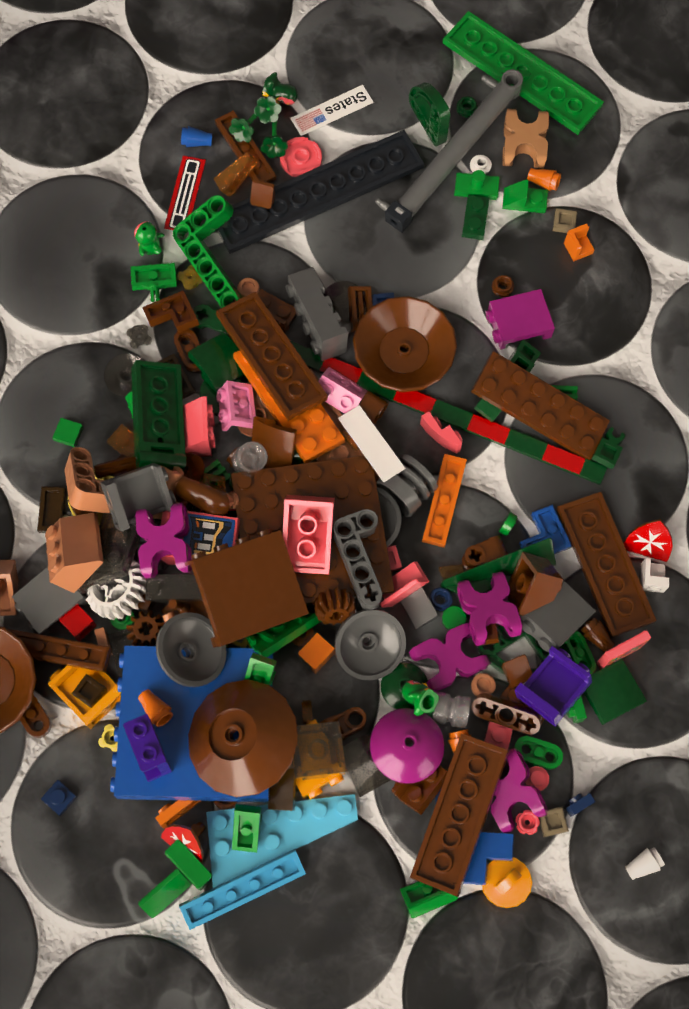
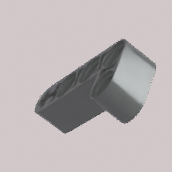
M364 509L338 519L334 523L333 538L361 607L365 610H374L381 603L382 590L361 539L371 536L376 531L378 517L374 511ZM363 519H369L372 521L373 525L370 527H364L363 525H361L360 521ZM347 527L350 530V534L341 535L338 529ZM356 549L359 555L357 557H350L346 553L347 550ZM360 570L365 571L368 574V578L360 580L355 576V573ZM367 586H369L370 595L375 596L373 602H371L370 598L366 599Z

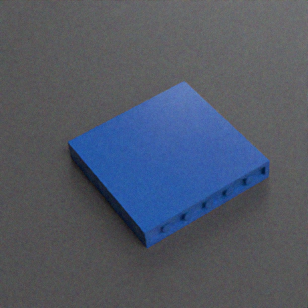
M124 646V653H120L119 668H123L122 677H118L117 690L121 692V701L116 703V717H119V727L115 726L114 742H118L117 752L113 751L112 766L116 767L115 777H111L110 791L114 792V796L117 799L269 801V788L258 795L237 798L216 792L198 776L189 754L188 733L194 713L208 694L226 683L245 679L250 657L255 653L252 648H226L225 665L215 680L200 687H186L173 681L163 671L157 658L156 646ZM182 650V655L186 657V652ZM271 654L267 658L273 659V654ZM147 689H150L153 694L168 704L173 713V717L165 725L157 727L153 724L172 772L150 782L147 781L144 772L140 770L123 727L124 723L146 714L138 697ZM236 731L233 735L234 740L238 739L239 737L238 731Z

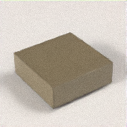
M556 208L552 231L567 233L569 230L576 228L577 211Z
M563 807L549 809L546 816L539 817L543 837L569 832Z

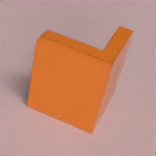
M588 224L581 225L567 232L564 245L573 262L594 252V248L587 237Z
M316 633L298 652V655L312 667V671L316 674L335 654V648L320 634Z

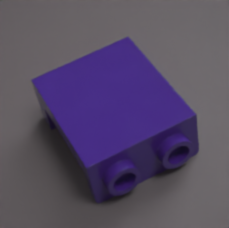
M551 646L547 658L524 685L520 683L516 687L515 694L519 700L556 727L592 683V677L588 667L580 662L576 664L570 659L571 656L561 648L557 650Z
M148 714L124 723L123 727L140 770L144 772L147 781L150 782L171 773L172 770Z

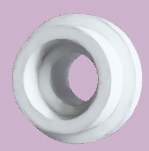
M476 155L471 159L470 169L472 172L482 170L486 175L491 170L492 163L487 156Z

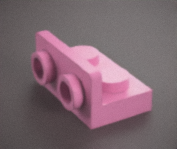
M330 367L322 374L318 381L328 395V400L325 402L344 414L357 407L367 393L366 389Z
M227 380L218 389L216 395L220 409L218 419L221 422L222 431H227L231 426L253 429V418L256 414L252 385Z

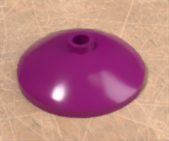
M402 708L387 713L377 722L370 737V753L375 766L387 778L399 783H416L431 776L440 765L444 755V739L439 726L430 716L425 713L416 716L414 709ZM405 739H411L413 746H406Z

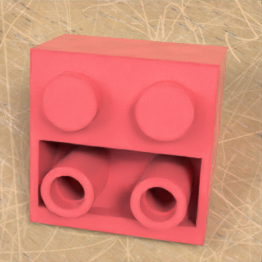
M207 396L183 405L185 453H193L199 457L212 456V448H216L213 429L215 427L213 406L208 404Z

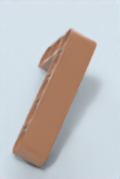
M82 447L72 448L65 466L70 505L78 510L110 513L100 482L105 480L95 479L91 453ZM174 495L176 503L182 502L185 507L187 506V501ZM163 512L153 515V518L162 519Z

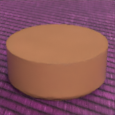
M245 278L239 282L237 290L242 297H245L253 292L258 293L260 287L255 279Z
M487 673L477 674L471 682V690L475 696L482 693L492 695L496 688L494 678Z

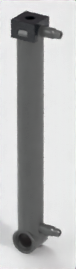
M514 69L507 70L503 73L500 82L487 75L482 76L481 80L493 90L398 201L394 200L392 204L381 198L376 199L375 203L385 211V221L401 233L406 230L412 222V217L508 104L520 95L523 76L519 71Z

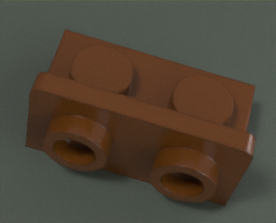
M260 289L257 293L283 332L286 333L297 317L294 307Z
M438 766L431 776L420 782L410 784L395 782L391 791L401 802L422 815L441 790L448 771Z

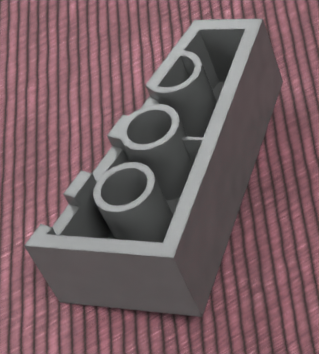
M314 267L288 275L286 291L290 298L293 297L295 301L294 309L297 316H301L304 321L302 323L303 330L312 339L311 347L314 354H318L320 360L324 361L346 353L348 330L345 326H341V317L338 312L333 313L334 310L330 297H324L325 289Z

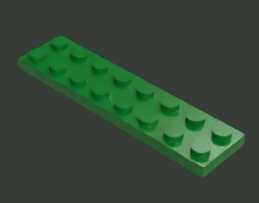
M469 11L443 38L445 46L499 82L503 73L507 70L514 69L519 71L523 76L519 96L541 111H548L550 117L577 135L603 107L604 101Z

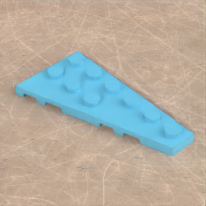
M355 794L295 801L294 811L268 810V805H260L262 819L257 853L232 850L235 809L206 812L213 888L291 850H296L357 821Z

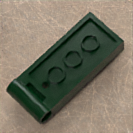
M136 360L131 368L136 468L156 463L172 471L173 467L177 466L184 472L186 468L181 365Z

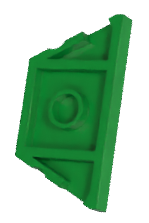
M309 612L307 615L250 635L246 639L256 654L268 657L321 621L318 620L316 613Z

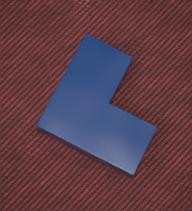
M553 504L531 513L539 534L520 541L521 549L547 538L552 539L554 554L572 547Z
M481 832L463 884L486 885L488 860L513 861L514 835Z

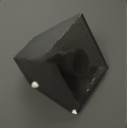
M372 733L357 738L336 750V754L346 769V773L359 797L391 781V779L384 776L378 770L372 760L370 753V737Z

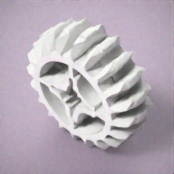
M119 555L118 558L111 556L109 561L103 560V565L91 575L92 579L86 582L89 588L84 592L88 596L86 601L98 615L115 620L116 617L123 619L125 614L131 616L133 608L139 610L138 603L145 602L142 596L149 593L145 587L150 583L142 575L139 563L133 558H126L122 555Z

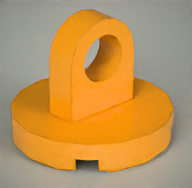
M513 857V861L492 860L487 864L486 885H482V890L491 903L498 907L511 908L520 905L527 899L531 892L532 879L530 871L523 862Z

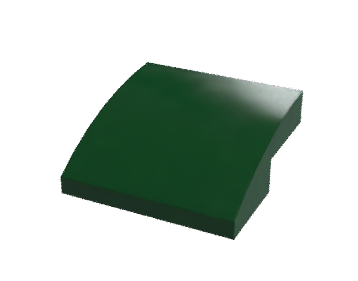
M225 332L188 352V358L202 371L201 378L215 392L227 380L235 382L245 376L233 358V353L239 351V349Z
M623 659L591 674L592 683L584 691L587 700L602 725L647 702Z

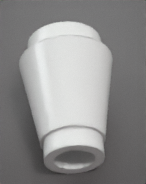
M655 847L651 849L646 848L625 868L631 879L634 880L660 871V867L665 864Z

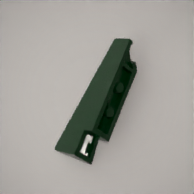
M547 538L447 578L441 582L440 587L457 593L458 582L469 580L475 591L487 593L492 590L491 579L493 573L503 572L509 583L522 552L547 558L553 566H556L552 539Z

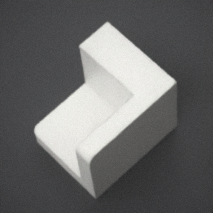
M645 558L641 563L640 583L644 591L664 593L669 588V578L665 577V565L651 563V558Z

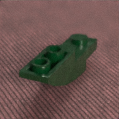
M523 339L508 360L531 372L541 352ZM482 398L474 407L475 410L491 422L502 411Z

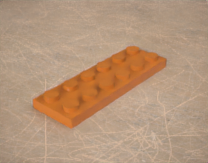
M241 351L233 353L234 360L278 425L297 430L295 450L304 463H308L345 443L344 436L321 404L288 421Z

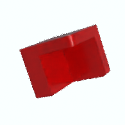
M78 604L59 619L77 641H81L97 626Z

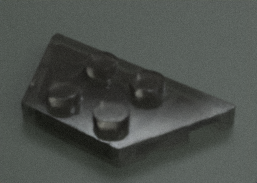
M103 514L99 530L104 562L77 590L79 593L85 594L88 592V587L95 584L103 586L113 579H119L128 575L141 538L137 534L136 526L129 524V529L120 531L115 528L111 514Z

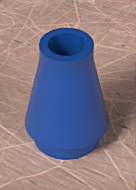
M188 126V128L182 127L181 145H186V148L211 146L212 133Z

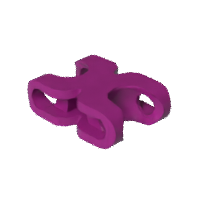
M182 502L173 504L171 506L170 519L161 526H155L153 515L145 508L138 509L136 511V531L141 538L147 541L138 550L142 575L146 579L155 577L158 574L159 561L166 555L174 556L178 570L183 573L191 572V565L185 566V562L192 560V549L182 540L190 531L188 512Z
M503 572L493 573L491 579L492 590L487 593L475 591L469 580L458 582V598L462 610L466 614H471L468 628L476 646L486 644V627L490 624L496 623L504 626L510 637L521 635V619L517 607L513 603L507 602L510 588Z
M469 623L449 630L444 638V644L438 639L431 638L410 650L409 655L412 660L420 661L429 658L438 664L439 673L426 683L428 688L434 692L451 686L456 678V672L460 676L468 678L485 670L491 664L486 655L471 658L462 652L461 643L471 637L468 628Z
M516 748L509 750L507 757L510 768L509 773L504 779L499 780L494 794L496 799L491 805V813L497 825L506 834L512 832L515 827L511 811L517 802L526 803L537 817H544L548 814V808L540 790L535 786L525 785L526 780L530 776V770L522 754Z

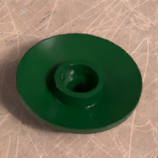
M400 663L390 674L382 677L381 693L386 703L392 708H411V704L402 697L401 682L410 680L421 684L428 682L425 673L418 666L411 663Z

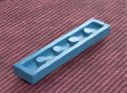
M294 849L179 904V908L189 930L306 873Z

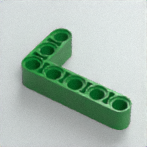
M215 195L181 221L174 228L173 237L218 304L223 308L229 305L232 300L236 299L237 301L243 297L203 241L233 215L232 205L222 196ZM223 205L222 210L217 212L218 208ZM206 219L205 223L200 226L202 220ZM189 232L188 237L184 239V235ZM200 249V253L195 257L196 251ZM212 266L211 271L207 273L208 267ZM224 282L223 288L218 291L219 285Z

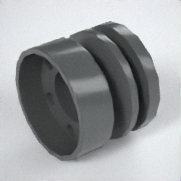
M403 454L398 459L406 469L385 482L379 478L376 481V486L388 492L395 499L402 515L411 517L421 507L420 498L427 500L430 497V493H434L437 490L438 485L432 474L420 462L409 455Z

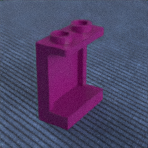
M541 289L490 301L488 310L485 312L488 324H492L493 340L495 344H499L500 350L505 349L508 343L542 335L543 340L552 338L555 329Z

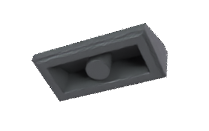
M423 587L400 601L415 629L434 621L438 617Z

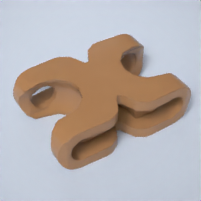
M507 108L503 132L505 137L502 152L503 166H513L514 157L524 153L533 158L534 168L544 169L548 150V142L546 140V132L549 127L548 111H539L537 120L526 124L518 119L516 109Z

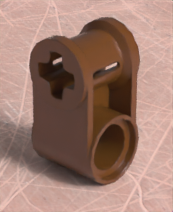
M368 391L359 405L375 425L377 420L384 414L389 402Z
M499 535L468 547L462 557V566L464 569L470 570L505 556L508 552ZM472 555L473 558H478L477 562L475 561V559L470 560V556Z
M352 707L319 723V726L324 729L329 743L333 746L362 731L367 724V717L363 709ZM359 714L363 720L361 724L354 726L349 722L350 716ZM331 726H333L336 735H334Z

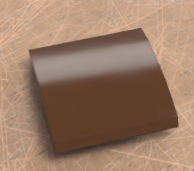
M255 416L253 418L250 456L259 465L266 468L293 465L297 430L278 426L276 420Z

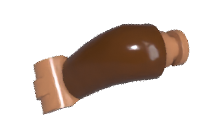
M174 466L173 471L164 467L168 475V481H166L168 490L171 489L174 495L209 514L222 516L228 510L236 509V506L239 504V498L235 492L226 493L222 489L218 490L184 476V472L180 467Z

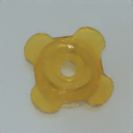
M192 265L188 266L187 270L177 273V279L182 281L186 290L194 289L203 282Z

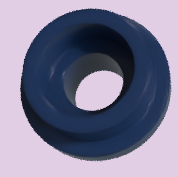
M436 588L429 595V599L436 611H445L452 604V595L447 589ZM441 596L445 602L440 604L436 601V598Z

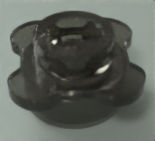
M136 325L127 330V336L130 337V346L137 349L140 345L151 344L152 338L148 336V327L146 325Z

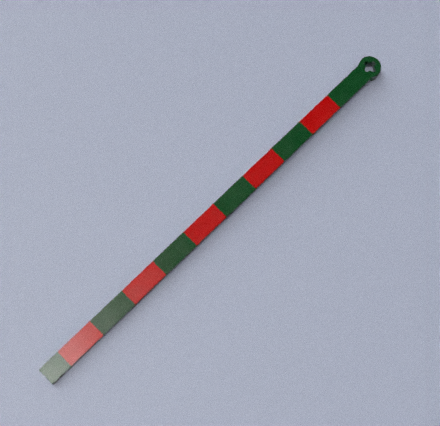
M204 304L194 307L193 311L199 322V325L195 327L198 329L207 327L219 333L225 332L230 337L216 316L215 310ZM201 313H205L208 316V318H203L202 320H199L198 315ZM290 341L309 369L323 374L330 367L366 389L367 392L371 391L381 398L421 414L430 412L433 417L436 416L441 422L598 485L603 480L607 469L603 465L498 423L491 422L488 419L418 391L399 392L383 388L367 377L362 369L333 357L321 361L319 355H315L312 349Z

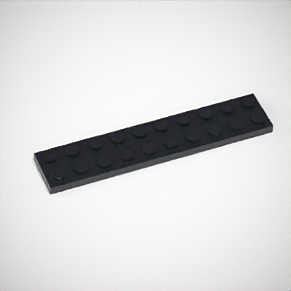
M402 130L275 186V198L271 209L251 205V197L233 204L232 217L220 226L217 232L229 254L423 169L424 162L405 130Z

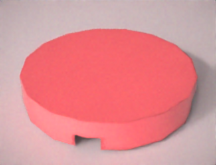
M294 137L287 141L288 148L285 150V155L280 157V165L287 174L297 177L321 166L322 150L318 143L312 142L306 137Z

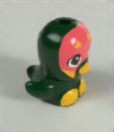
M274 72L266 78L262 95L265 97L273 96L276 99V103L291 105L296 102L298 92L293 85L281 83L278 80L277 73Z

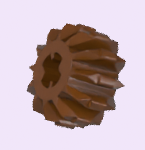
M338 587L333 590L327 588V592H320L319 596L315 598V613L318 620L323 621V624L331 623L332 626L336 623L342 624L343 621L355 613V599L346 588L341 590Z
M152 610L148 611L147 616L144 615L143 611H140L139 619L134 616L130 618L134 625L129 624L126 626V629L131 632L127 635V639L133 640L132 646H154L158 633L165 622H161L162 616L160 614L154 617ZM145 627L150 628L149 635L144 634Z

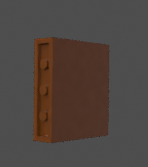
M270 528L258 532V538L250 540V537L246 536L235 540V546L229 547L228 543L214 547V553L207 555L206 551L191 555L192 560L185 562V566L191 565L215 634V637L210 638L213 648L224 646L309 614L281 530L272 533Z

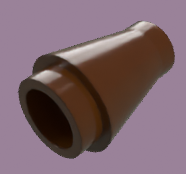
M592 617L580 628L583 632L582 635L604 653L615 645L601 620H597L595 617Z

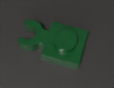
M613 427L607 431L605 438H601L591 458L610 469H613L623 449L618 445L625 437L624 433H621L618 438L612 435Z

